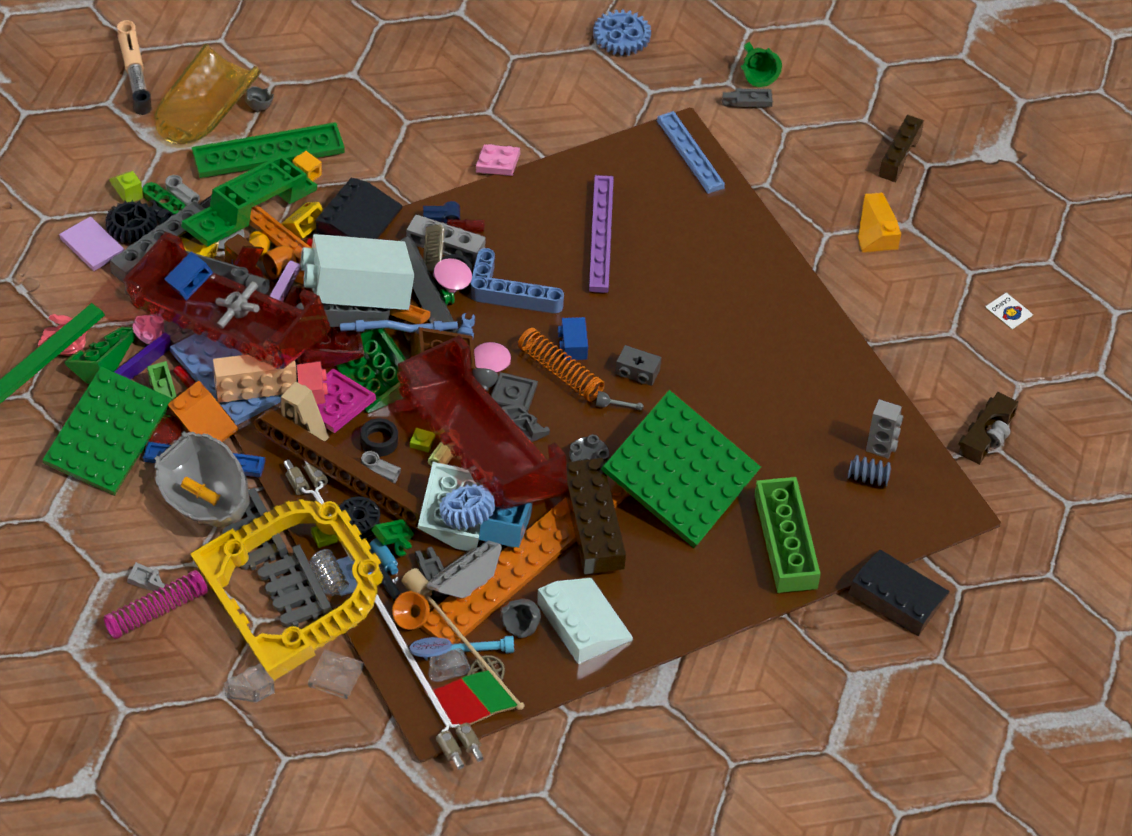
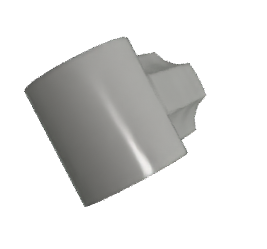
M170 175L166 178V191L183 202L185 206L194 201L198 203L200 196L183 184L180 176Z
M372 451L365 452L361 457V464L392 483H396L401 472L400 467L379 459L378 454Z

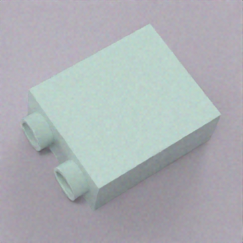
M313 234L312 248H302L300 266L301 271H305L304 287L313 288L316 303L409 310L414 272L404 241Z

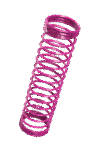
M197 570L188 573L187 576H182V579H177L176 583L171 581L170 585L165 584L164 588L160 587L158 591L154 590L152 594L148 593L146 597L142 596L141 601L136 599L135 604L130 602L129 606L124 605L123 609L118 608L117 612L112 611L111 614L104 615L107 630L114 639L122 637V631L113 616V613H115L123 631L128 634V628L119 615V610H121L127 625L134 631V625L125 612V607L129 609L135 625L140 628L139 620L131 609V604L135 606L140 621L146 625L145 617L136 605L137 601L141 603L142 610L148 621H152L150 612L157 619L158 615L148 599L149 595L152 596L157 611L163 616V609L154 597V592L158 593L160 602L167 613L170 611L168 604L175 610L174 601L181 607V601L172 588V583L176 585L177 592L183 603L187 604L186 596L190 601H193L191 591L183 581L184 577L187 578L189 587L196 598L199 595L207 594V586L202 575ZM178 580L182 582V587H183V589H184V592L182 591V589L180 588V586L177 584V581H178ZM166 586L170 588L174 601L172 600L169 593L166 591ZM160 589L164 591L167 602L160 594ZM143 598H145V599L147 600V604H148V607H149V609H150V612L148 611L147 607H146V606L144 605V603L142 602V599H143Z

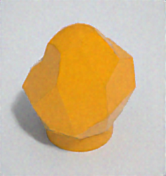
M261 232L251 233L248 239L254 246V255L263 256L270 248V240Z

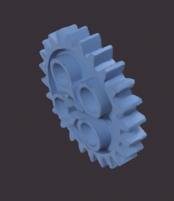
M622 9L621 13L615 10L614 14L608 11V16L602 14V18H598L597 22H595L594 40H597V45L601 44V49L607 48L606 52L612 50L614 55L617 52H620L621 56L623 52L630 55L631 51L636 54L637 49L642 51L643 47H647V43H650L651 26L648 25V20L643 21V16L638 17V13L632 15L631 10L628 13H625L624 9Z

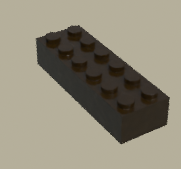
M603 458L563 462L562 482L584 574L625 569L626 552L608 478L601 470L604 466Z

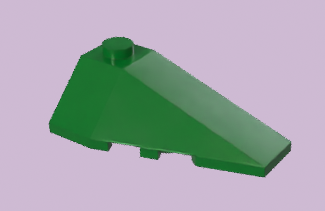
M120 327L104 336V341L91 343L89 345L90 349L84 352L82 350L75 352L65 361V365L87 384L92 382L100 367L112 372L116 371L136 336L133 327Z

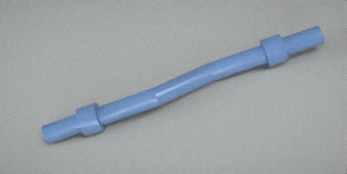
M356 320L353 323H340V331L356 330V332L379 328H390L410 333L415 332L418 327L441 331L458 329L457 322L442 323V321L414 325L390 320L367 322Z

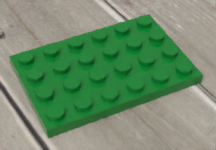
M100 367L44 456L43 464L115 496L168 410L167 404L172 401V398Z

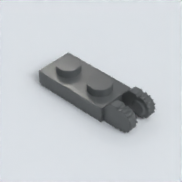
M432 547L427 548V555L429 557L427 560H424L420 550L415 551V558L421 573L428 582L444 570L439 557L436 556ZM432 590L433 598L446 595L445 593Z

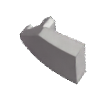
M137 562L127 579V583L152 591H158L160 587L164 588L165 586L159 577L158 569L153 570Z

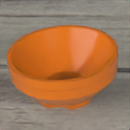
M409 591L397 597L393 604L392 612L395 622L400 627L412 630L420 628L426 623L430 607L423 595ZM415 605L420 607L418 617L411 615V609Z

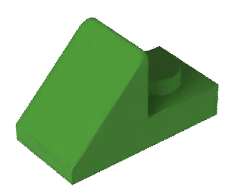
M167 361L147 366L150 387L172 398L173 401L177 395Z

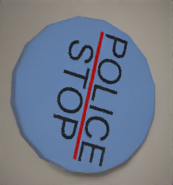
M424 638L412 643L410 652L415 656L424 657L425 660L435 656V659H438L439 655L450 651L452 644L446 638Z

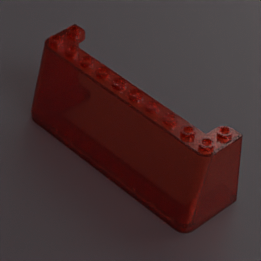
M166 231L123 279L126 291L135 308L146 310L151 315L162 317L167 322L176 323L181 328L192 330L197 335L206 336L211 341L222 343L229 349H236L243 355L254 357L259 362H266L275 369L287 367L323 339L331 330L320 296L305 289L299 294L304 307L303 310L255 290L247 299V303L259 305V311H249L242 318L233 316L223 329L219 328L217 322L228 309L227 307L217 306L216 300L218 298L226 299L233 292L242 294L247 287L213 273L185 300L169 286L165 278L187 256L181 238Z
M460 335L398 363L399 372L397 377L400 381L398 389L403 398L406 397L411 408L418 411L420 418L429 424L431 431L439 436L442 444L448 446L453 457H457L460 460L462 467L471 473L473 480L483 485L484 488L489 489L494 497L496 507H500L503 510L567 493L566 454L554 442L548 445L549 460L543 456L472 375L470 346Z

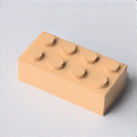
M293 349L213 359L214 382L218 403L283 395L294 382H297Z

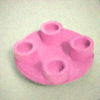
M444 259L435 266L433 277L448 292L454 293L470 284L472 273L464 262L457 259Z
M158 314L153 316H137L133 322V331L141 341L150 344L165 332L163 326L164 319Z
M488 342L474 349L476 368H486L500 372L510 365V352L501 344Z

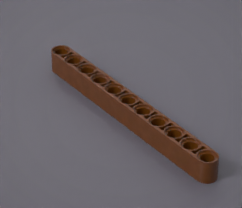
M267 410L254 421L255 429L263 436L361 496L369 498L377 506L400 520L403 519L405 523L421 533L431 536L418 528L423 506L422 500L274 410Z

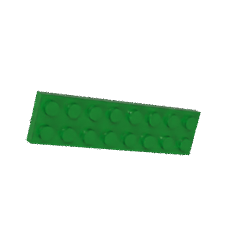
M337 122L192 147V154L199 178L250 170L279 155L293 162L296 156L305 151L315 158L345 153Z

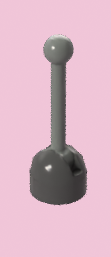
M598 391L595 406L603 408L612 403L633 407L639 411L644 407L642 403L633 404L612 400L607 393Z

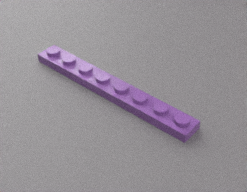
M595 175L589 292L608 293L613 176Z

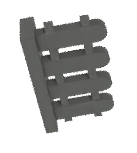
M255 487L248 490L250 504L243 514H247L248 517L225 527L223 534L232 528L236 532L243 525L251 523L253 519H257L263 513L268 512ZM278 533L269 539L273 543L268 544L266 541L262 543V548L251 553L248 552V561L240 566V568L243 570L249 568L255 570L257 569L256 565L269 559L272 562L276 560L275 556L280 555L281 559H283V555L288 554L289 556L287 547L280 534Z
M300 545L292 547V556L289 557L288 554L283 555L282 560L271 564L267 561L263 563V567L258 569L259 579L271 580L265 586L266 593L270 596L276 594L279 596L273 601L274 609L276 611H286L281 616V624L284 627L292 625L293 627H299L300 622L311 618L317 620L319 619L318 615L323 617L331 612V605ZM290 572V575H287L280 579H276L275 577L283 573ZM298 587V590L286 595L283 593L286 589ZM304 602L306 604V606L300 607L298 609H291V607L296 606L298 604Z

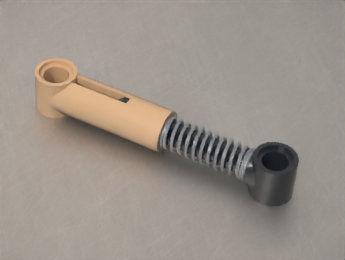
M121 21L117 25L118 40L133 92V109L139 115H146L152 110L151 94L147 91L143 76L144 66L135 24L132 21Z

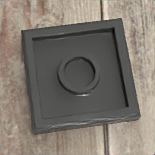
M500 372L489 400V406L501 408L520 404L528 413L538 381Z

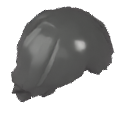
M519 599L510 601L503 607L500 617L503 626L506 627L510 634L518 638L531 636L535 632L541 618V612L538 606L531 600Z

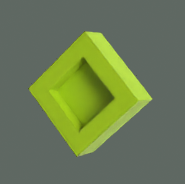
M416 428L410 441V448L429 453L435 439V433Z
M317 526L311 528V533L318 548L338 542L335 534H325Z

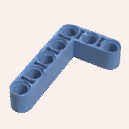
M484 248L478 252L471 279L470 295L474 301L548 313H559L562 311L564 292L561 289L492 278L495 262L494 251Z

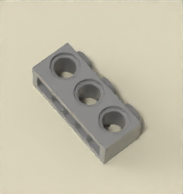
M878 400L872 416L866 448L867 452L889 459L891 452L896 451L898 440L895 439L899 437L901 428L898 427L901 426L903 415H900L901 406Z

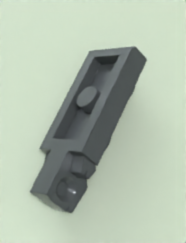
M735 89L732 92H723L722 105L772 107L771 89Z

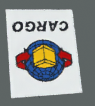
M1008 293L1003 294L986 306L988 310L1012 329L1033 316L1030 311Z

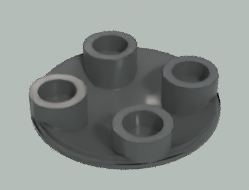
M592 434L573 442L570 445L569 456L571 461L603 458V462L606 464L609 459V450L606 444L599 440L597 435Z

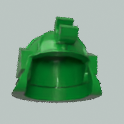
M750 41L743 45L747 55L744 57V64L740 67L747 81L755 87H766L775 82L782 71V61L779 55L772 52L770 48L766 50L763 48L754 49Z

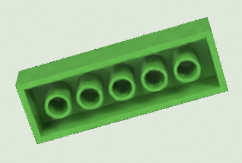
M797 477L757 480L755 500L777 593L818 589L820 570Z

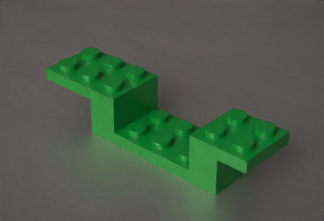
M279 155L213 188L210 207L184 219L181 227L208 247L249 226L252 207L276 195L292 204L317 191L318 185L309 179L307 174L284 156Z

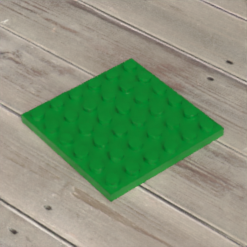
M669 390L601 470L695 548L761 466Z

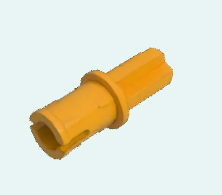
M185 477L181 482L182 488L196 495L197 499L200 497L213 506L217 504L221 497L220 494L205 487L206 484L201 485L189 477Z

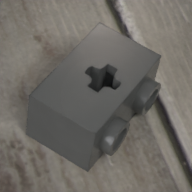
M625 345L616 362V374L652 386L660 371L661 357Z

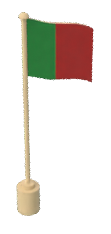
M417 568L408 571L402 578V583L409 591L423 595L487 670L465 676L443 687L432 690L453 725H461L463 723L471 725L499 712L514 708L518 710L523 709L524 704L517 700L430 597L432 590L427 588L428 580Z

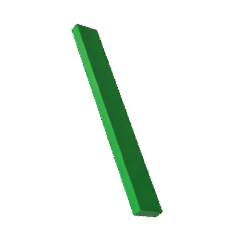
M91 303L1 378L0 404L105 316L104 312Z

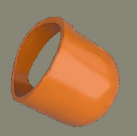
M285 245L276 247L262 256L265 270L271 280L281 276L282 268L285 269L289 261L296 262L294 252ZM274 266L277 269L276 275L272 272Z

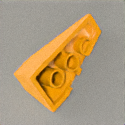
M865 194L858 235L861 251L874 252L899 249L900 228L884 194Z

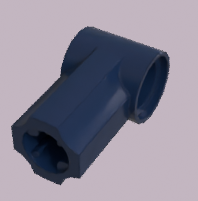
M449 201L444 206H423V217L437 222H444L446 225L456 226L460 223V205L457 202Z

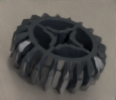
M132 199L131 202L117 203V206H112L111 211H108L105 219L106 230L117 242L121 241L122 245L128 242L131 245V243L137 242L156 228V214L153 212L152 207H148L147 203L142 204L140 200L134 202Z

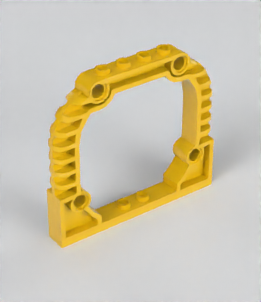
M303 499L292 502L287 501L285 504L275 506L271 511L263 513L261 517L253 519L251 523L243 525L238 531L235 532L232 528L191 553L200 572L272 682L316 655L314 651L318 648L324 647L326 643L335 640L341 634H345L352 627H356L359 622L367 617L366 615L374 606L377 586L383 580V575L379 568L381 561L376 553H370L371 547L365 538L361 540L359 537L361 533L357 526L350 524L351 518L346 510L341 511L335 502L328 501L321 504L317 501L311 502L304 501ZM315 523L321 532L328 535L335 534L354 561L352 573L357 586L352 596L341 606L301 630L294 626L285 629L282 635L261 633L254 637L247 626L249 624L247 617L244 613L239 614L237 611L240 609L234 598L230 600L223 587L229 584L235 567H240L248 561V552L271 539L272 536L297 524Z

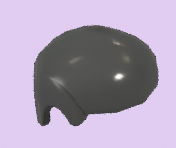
M252 86L246 90L245 102L255 111H264L271 105L274 94L270 95L267 88L261 89Z

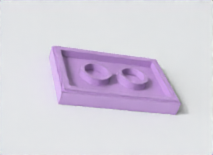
M91 216L59 234L60 239L93 271L109 263L115 255L124 251V248Z

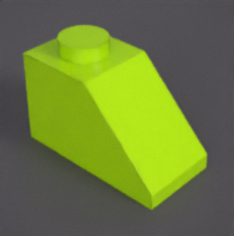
M134 171L124 172L109 178L110 183L123 201L131 202L133 199L135 202L143 198L142 183Z

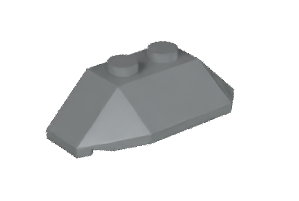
M492 541L483 543L481 547L466 553L435 575L427 583V588L460 598L471 595L473 590L487 583V580L494 576L502 548L501 545Z

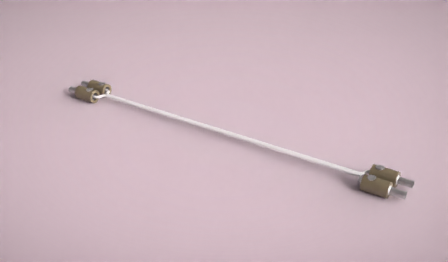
M286 460L284 462L288 470L286 477L297 495L312 493L317 502L323 504L324 501L318 490L328 483L324 472L305 461L304 469L316 488L315 491L309 490V485L300 469L293 467L290 460ZM376 594L375 603L446 725V728L437 735L436 740L447 760H453L458 769L464 767L459 757L462 752L448 730L450 726L456 728L455 732L468 753H473L478 762L482 761L484 757L479 750L481 743L470 724L453 725L450 722Z

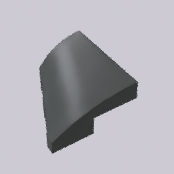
M520 404L501 407L499 419L512 447L533 442L550 433L548 427L543 428L537 423V418L527 413L526 409Z

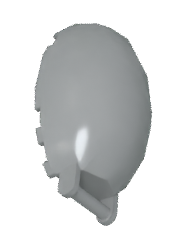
M184 431L181 433L182 436L159 457L156 456L154 458L156 460V484L159 486L161 494L168 504L198 524L224 528L239 521L250 504L248 481L241 464L226 444L213 438L211 435L205 433L203 435L196 434L195 432L186 433ZM189 477L201 485L206 484L205 487L220 494L221 497L217 504L213 506L200 497L197 499L196 495L182 488L181 482L183 479Z

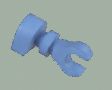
M464 313L461 318L462 325L457 333L471 335L474 338L472 326L475 324V316L473 314L472 319L467 320Z

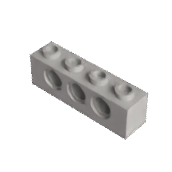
M414 216L407 228V235L412 238L416 246L424 248L427 226L441 224L445 228L443 255L459 254L465 256L470 260L471 264L475 265L478 252L485 248L486 237L426 217Z

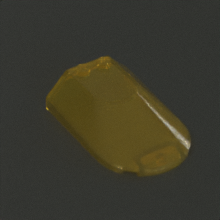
M204 44L159 103L155 113L157 132L164 140L173 144H188L202 139L217 127L258 78L261 71L256 66H253L248 71L230 63L216 53L208 44Z

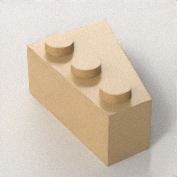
M294 382L281 396L282 416L326 441L329 435L312 390L305 385Z

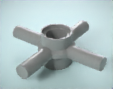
M252 281L242 294L233 292L226 299L218 298L216 300L217 306L227 307L228 309L217 322L219 328L223 329L233 316L242 318L249 311H259V305L247 303V299L258 287L255 282Z

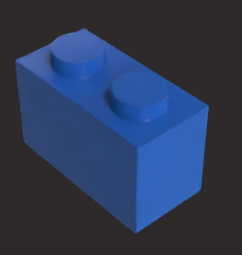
M191 251L169 273L165 281L175 292L187 300L213 274V271Z
M585 317L562 318L561 326H558V338H562V341H559V349L566 352L567 356H571L572 359L587 360L588 340Z

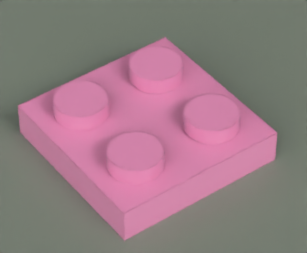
M492 144L484 145L476 164V172L512 176L520 156V148L495 146Z

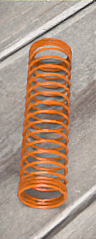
M535 328L527 329L519 338L518 347L522 351H525L526 354H529L530 357L538 361L544 368H547L553 375L560 378L571 389H575L586 400L590 402L595 400L598 391H603L604 381L599 377H594V373L585 370V366L576 363L575 359L567 356V353L563 352L562 349H558L557 345L554 346L553 342H549L547 338L545 339L544 335H540V332ZM534 332V333L529 337V339L527 340L525 346L522 347V344H523L524 340L526 339V337H527L530 333ZM543 337L535 351L531 352L532 347L538 342L539 338ZM547 340V344L542 348L540 353L537 356H535L536 351L542 346L543 342ZM552 344V347L546 352L545 356L540 359L541 354L547 349L548 345ZM556 347V351L551 355L549 360L544 363L545 358L551 353L552 349ZM560 350L561 354L555 359L554 363L551 366H549L550 361L555 357L557 352ZM565 354V358L560 362L559 366L553 370L554 365L560 360L561 356ZM570 357V361L565 365L563 370L558 373L559 368L564 364L566 359ZM574 361V365L569 369L568 373L562 377L563 372L568 368L570 363ZM579 364V368L574 372L572 377L567 380L568 375L573 371L575 366ZM581 368H584V371L579 375L577 380L574 383H572V379L577 375L579 370ZM588 371V375L584 378L582 383L576 387L577 382L582 378L584 373ZM590 375H593V378L589 381L586 387L583 390H581L582 385L587 381L588 377ZM598 383H600L596 392L592 396L588 397L589 394L596 388Z

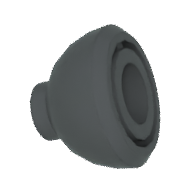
M475 368L471 371V378L477 386V391L488 392V389L496 383L498 374L491 369Z

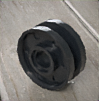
M352 497L345 500L339 508L341 511L346 510L351 518L350 524H355L359 529L361 540L373 538L375 534L371 530L375 525L380 524L379 507L375 502L365 497Z

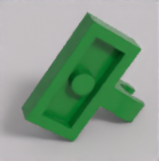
M403 519L377 524L371 530L382 545L394 543L395 552L399 557L406 555L404 549L412 547L407 540H411L414 533Z

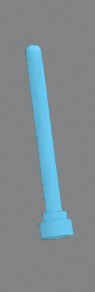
M505 636L501 641L470 643L476 651L501 649V651L506 653H514L513 636ZM464 643L452 644V648L446 653L470 651V649Z

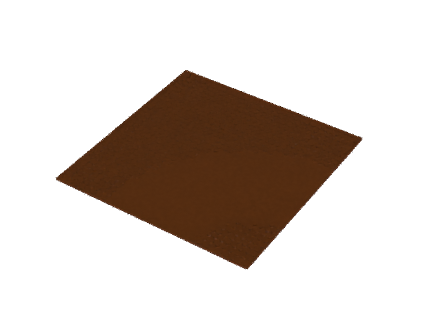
M686 108L675 112V114L725 183L723 189L711 193L706 192L657 119L515 167L512 176L495 174L404 205L378 238L380 240L400 241L407 236V228L414 216L419 215L423 217V206H444L446 202L454 201L460 205V223L453 227L486 237L485 248L491 249L495 253L492 278L555 287L564 292L563 309L559 313H548L474 301L470 295L471 282L467 287L454 292V304L448 303L447 305L454 322L458 323V329L462 325L461 318L464 313L467 320L472 319L474 314L475 324L472 326L474 349L488 342L501 344L508 349L511 355L510 365L500 371L501 373L538 381L528 413L537 418V423L540 426L550 429V433L547 436L530 443L512 447L499 419L501 408L489 406V400L495 384L488 389V392L477 391V386L471 378V371L437 375L416 373L423 385L408 397L370 413L364 409L335 433L326 428L329 438L325 442L361 463V457L365 453L360 443L362 426L369 420L383 418L393 422L398 430L397 448L391 454L379 457V459L400 467L401 472L395 485L423 502L432 468L428 464V459L441 442L442 434L447 431H454L459 435V453L452 457L447 465L493 474L489 490L491 493L495 487L534 495L531 517L526 528L528 530L566 497L564 486L561 492L552 493L547 489V482L554 475L562 478L563 462H571L569 450L573 442L592 434L597 435L599 440L603 441L608 447L610 459L669 390L761 466L695 548L634 497L629 495L615 507L626 552L625 569L584 574L577 542H575L466 635L465 638L469 643L501 641L505 636H513L514 653H506L501 651V649L477 652L480 656H494L502 661L505 667L502 682L517 700L524 704V708L521 710L517 708L506 710L471 724L470 726L478 740L847 590L851 587L853 579L862 567L880 549L908 565L1000 527L1001 521L693 108ZM595 175L613 176L608 293L589 292ZM417 246V248H418V250H419V252H420V254H421V256H422V258H423L424 248H421V247H418V246ZM256 256L255 272L251 275L268 279L269 289L258 315L249 328L265 344L288 322L293 321L295 328L269 351L293 349L297 352L300 364L321 361V367L326 369V373L332 369L340 372L331 358L363 332H356V330L340 331V327L303 325L294 316L295 307L281 304L276 314L265 310L267 300L279 278L271 280L265 270L262 256ZM472 264V275H473V271H474V267H475V265H473V264ZM274 266L272 272L276 275L277 269ZM430 271V274L438 290H446V288H443L441 285H439L437 280L433 277L434 271ZM412 287L411 298L421 304ZM306 288L311 302L316 303L313 288ZM162 311L168 320V312ZM585 317L588 357L587 360H576V363L585 366V370H589L590 373H594V377H599L604 381L602 392L607 393L610 399L633 404L642 403L643 409L639 411L633 407L612 403L603 408L595 407L596 399L591 402L586 400L575 389H571L560 378H557L556 375H553L552 372L544 368L538 361H535L529 354L522 351L518 347L519 338L527 329L535 328L540 332V335H544L545 339H549V342H553L554 346L557 345L559 349V341H562V338H558V326H561L562 318ZM429 319L425 321L423 324H429ZM384 328L412 367L411 347L407 345L401 331ZM534 332L530 333V334L526 337V339L524 340V342H523V344H522V347L525 346L527 340L529 339V337H530ZM543 337L539 338L538 342L532 347L531 352L535 351ZM545 340L542 346L536 351L535 356H537L542 350V348L547 344V340ZM552 344L548 345L547 349L541 354L540 359L545 356L546 352L552 347ZM625 345L661 357L660 371L652 386L616 374V362ZM554 347L551 353L545 358L544 363L547 362L551 355L556 351V347ZM560 350L557 352L555 357L550 361L549 366H551L554 363L555 359L561 354ZM564 355L554 365L553 370L559 366L560 362L564 359ZM566 360V361L564 362V364L559 368L558 373L563 370V368L565 367V365H566L570 360ZM574 361L563 372L562 377L568 373L569 369L574 365ZM577 364L573 371L568 375L567 380L570 379L574 372L579 368V364ZM581 368L579 370L577 375L572 379V383H574L577 380L579 375L584 371V368ZM586 371L582 378L577 382L576 387L582 383L584 378L588 375V371ZM590 375L588 377L587 381L582 385L581 390H583L586 387L589 381L593 378V375ZM598 383L596 388L589 394L588 397L592 396L596 392L600 383ZM879 399L902 407L900 415H903L901 426L898 427L901 428L898 439H895L898 440L896 451L891 452L889 459L866 451L872 416ZM281 402L267 410H274L282 415ZM267 410L236 425L239 430L232 435L243 454L265 457L261 477L257 478L273 507L285 504L287 501H298V499L311 502L317 501L312 493L297 495L286 477L288 470L284 462L290 460L293 467L300 469L309 485V490L315 491L316 488L304 469L305 461L263 436L255 429L254 421ZM416 428L435 433V439L429 453L410 448V441ZM374 432L367 438L374 443H384L390 440L391 436L385 432ZM856 455H859L860 462L864 457L867 458V463L873 458L875 465L882 460L883 467L890 462L891 471L887 488L885 481L881 486H878L877 480L870 484V478L865 483L862 482V476L855 481L854 474H852L850 479H847L851 460ZM327 474L325 476L328 479V483L318 490L324 503L332 501L338 507L349 498L363 497ZM797 477L820 570L818 589L777 593L755 500L757 480ZM379 507L380 524L400 520ZM315 523L297 524L287 528L295 545L301 546L332 610L338 608L352 596L353 592L340 596L325 564L348 556L341 542L338 539L336 543L318 548L311 533V528L316 526ZM408 525L414 533L411 540H407L412 547L404 549L406 555L399 557L395 552L394 543L386 545L398 562L397 568L399 570L394 575L390 571L387 573L402 594L409 592L402 583L403 576L414 568L421 572L415 558V551L420 550L424 560L429 559L427 548L432 547L444 569L470 551L456 549L434 536H427ZM374 536L373 538L367 540L368 544H370V542L376 539L377 537ZM478 540L477 547H481L486 541ZM500 544L502 552L507 546ZM592 578L632 635L633 640L578 664L541 609V618L535 632L531 636L518 638L510 634L506 627L503 626L500 615L502 608L514 600L528 599L538 606V589L555 581ZM382 583L377 586V595L409 651L411 644L415 641L430 638L431 636L421 628L404 629L395 622L392 612L395 601L392 600ZM446 594L433 598L431 595L430 597L439 605L450 595ZM374 601V606L366 615L367 617L359 622L356 627L347 630L346 635L419 762H425L444 754L436 737L446 728V725L431 699L424 692L426 690ZM428 601V604H429V607H430V612H431V611L434 609V607H433V606L431 605V603ZM415 605L411 609V615L418 617L420 607ZM471 651L445 653L439 655L438 659H435V656L428 657L427 660L424 657L412 654L432 690L467 676L470 667L477 659ZM499 663L493 664L495 669L502 668ZM449 726L448 730L451 732L459 747H462L463 744L455 732L456 728Z

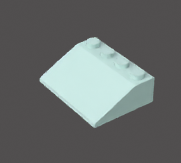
M433 462L418 528L456 549L472 551L477 548L481 524L475 525V528L473 526L469 527L467 530L466 528L458 530L457 527L452 529L441 518L439 504L442 502V498L446 497L447 493L452 492V489H459L460 486L466 487L467 484L469 486L474 484L477 486L483 485L484 488L490 490L493 474Z
M592 578L555 581L538 589V606L578 664L633 640L632 635Z

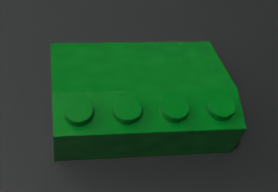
M384 328L367 329L331 358L343 375L376 395V400L365 408L368 413L408 397L423 385Z

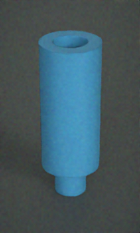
M377 538L372 540L369 545L378 556L384 569L387 572L390 571L392 575L396 574L399 571L397 568L398 562L388 547L382 545Z

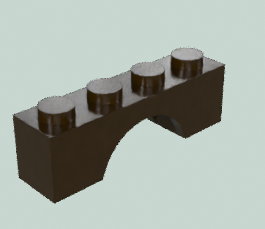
M910 115L905 117L881 161L879 177L896 183L911 147L916 146L922 135L924 120Z
M997 392L993 398L990 397L987 401L986 409L979 412L977 421L971 423L967 435L961 437L958 443L960 446L959 455L980 465L989 452L992 440L985 431L995 421H1002L1008 425L1016 414L1019 402L1000 392Z

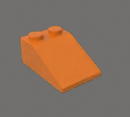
M197 381L167 404L174 417L188 433L195 432L202 435L205 433L223 442L239 430L200 381Z

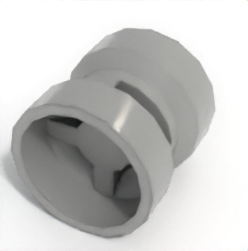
M995 421L991 429L986 432L992 439L990 446L993 448L1000 447L1004 439L1011 433L1009 426L1002 421Z

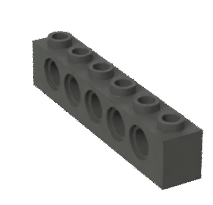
M196 201L185 206L181 211L172 215L167 221L158 225L133 245L128 246L123 252L115 255L110 260L111 273L124 284H127L135 274L146 266L145 253L150 244L168 249L176 247L182 238L193 239L194 236L183 229L181 223L184 219L205 208Z

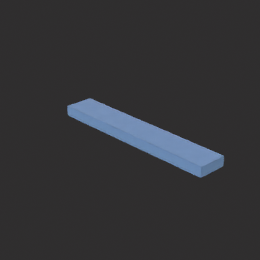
M672 111L657 116L658 123L706 192L711 193L723 189L725 183L675 112Z

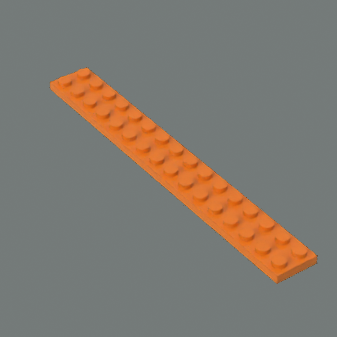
M607 475L614 507H617L630 494ZM566 497L525 531L519 548L506 547L500 553L494 576L487 580L486 584L479 586L472 591L471 595L465 598L450 595L438 605L464 637L576 542ZM435 608L429 613L426 623L420 627L429 636L446 638L451 641V644H457L461 641L459 636Z

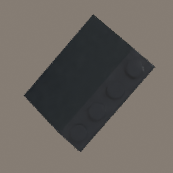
M351 177L315 220L316 231L319 235L378 239L403 207L399 202L369 182Z
M880 549L853 579L848 594L919 636L950 591Z

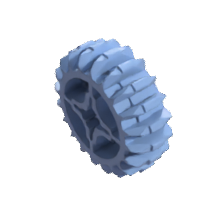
M467 484L466 487L460 486L459 489H452L451 493H447L446 497L442 498V502L439 504L440 515L446 525L451 526L452 529L457 527L458 530L462 528L467 530L472 526L475 528V525H482L483 521L489 520V516L493 515L495 500L489 489L484 488L483 485L477 486L474 484L469 486Z

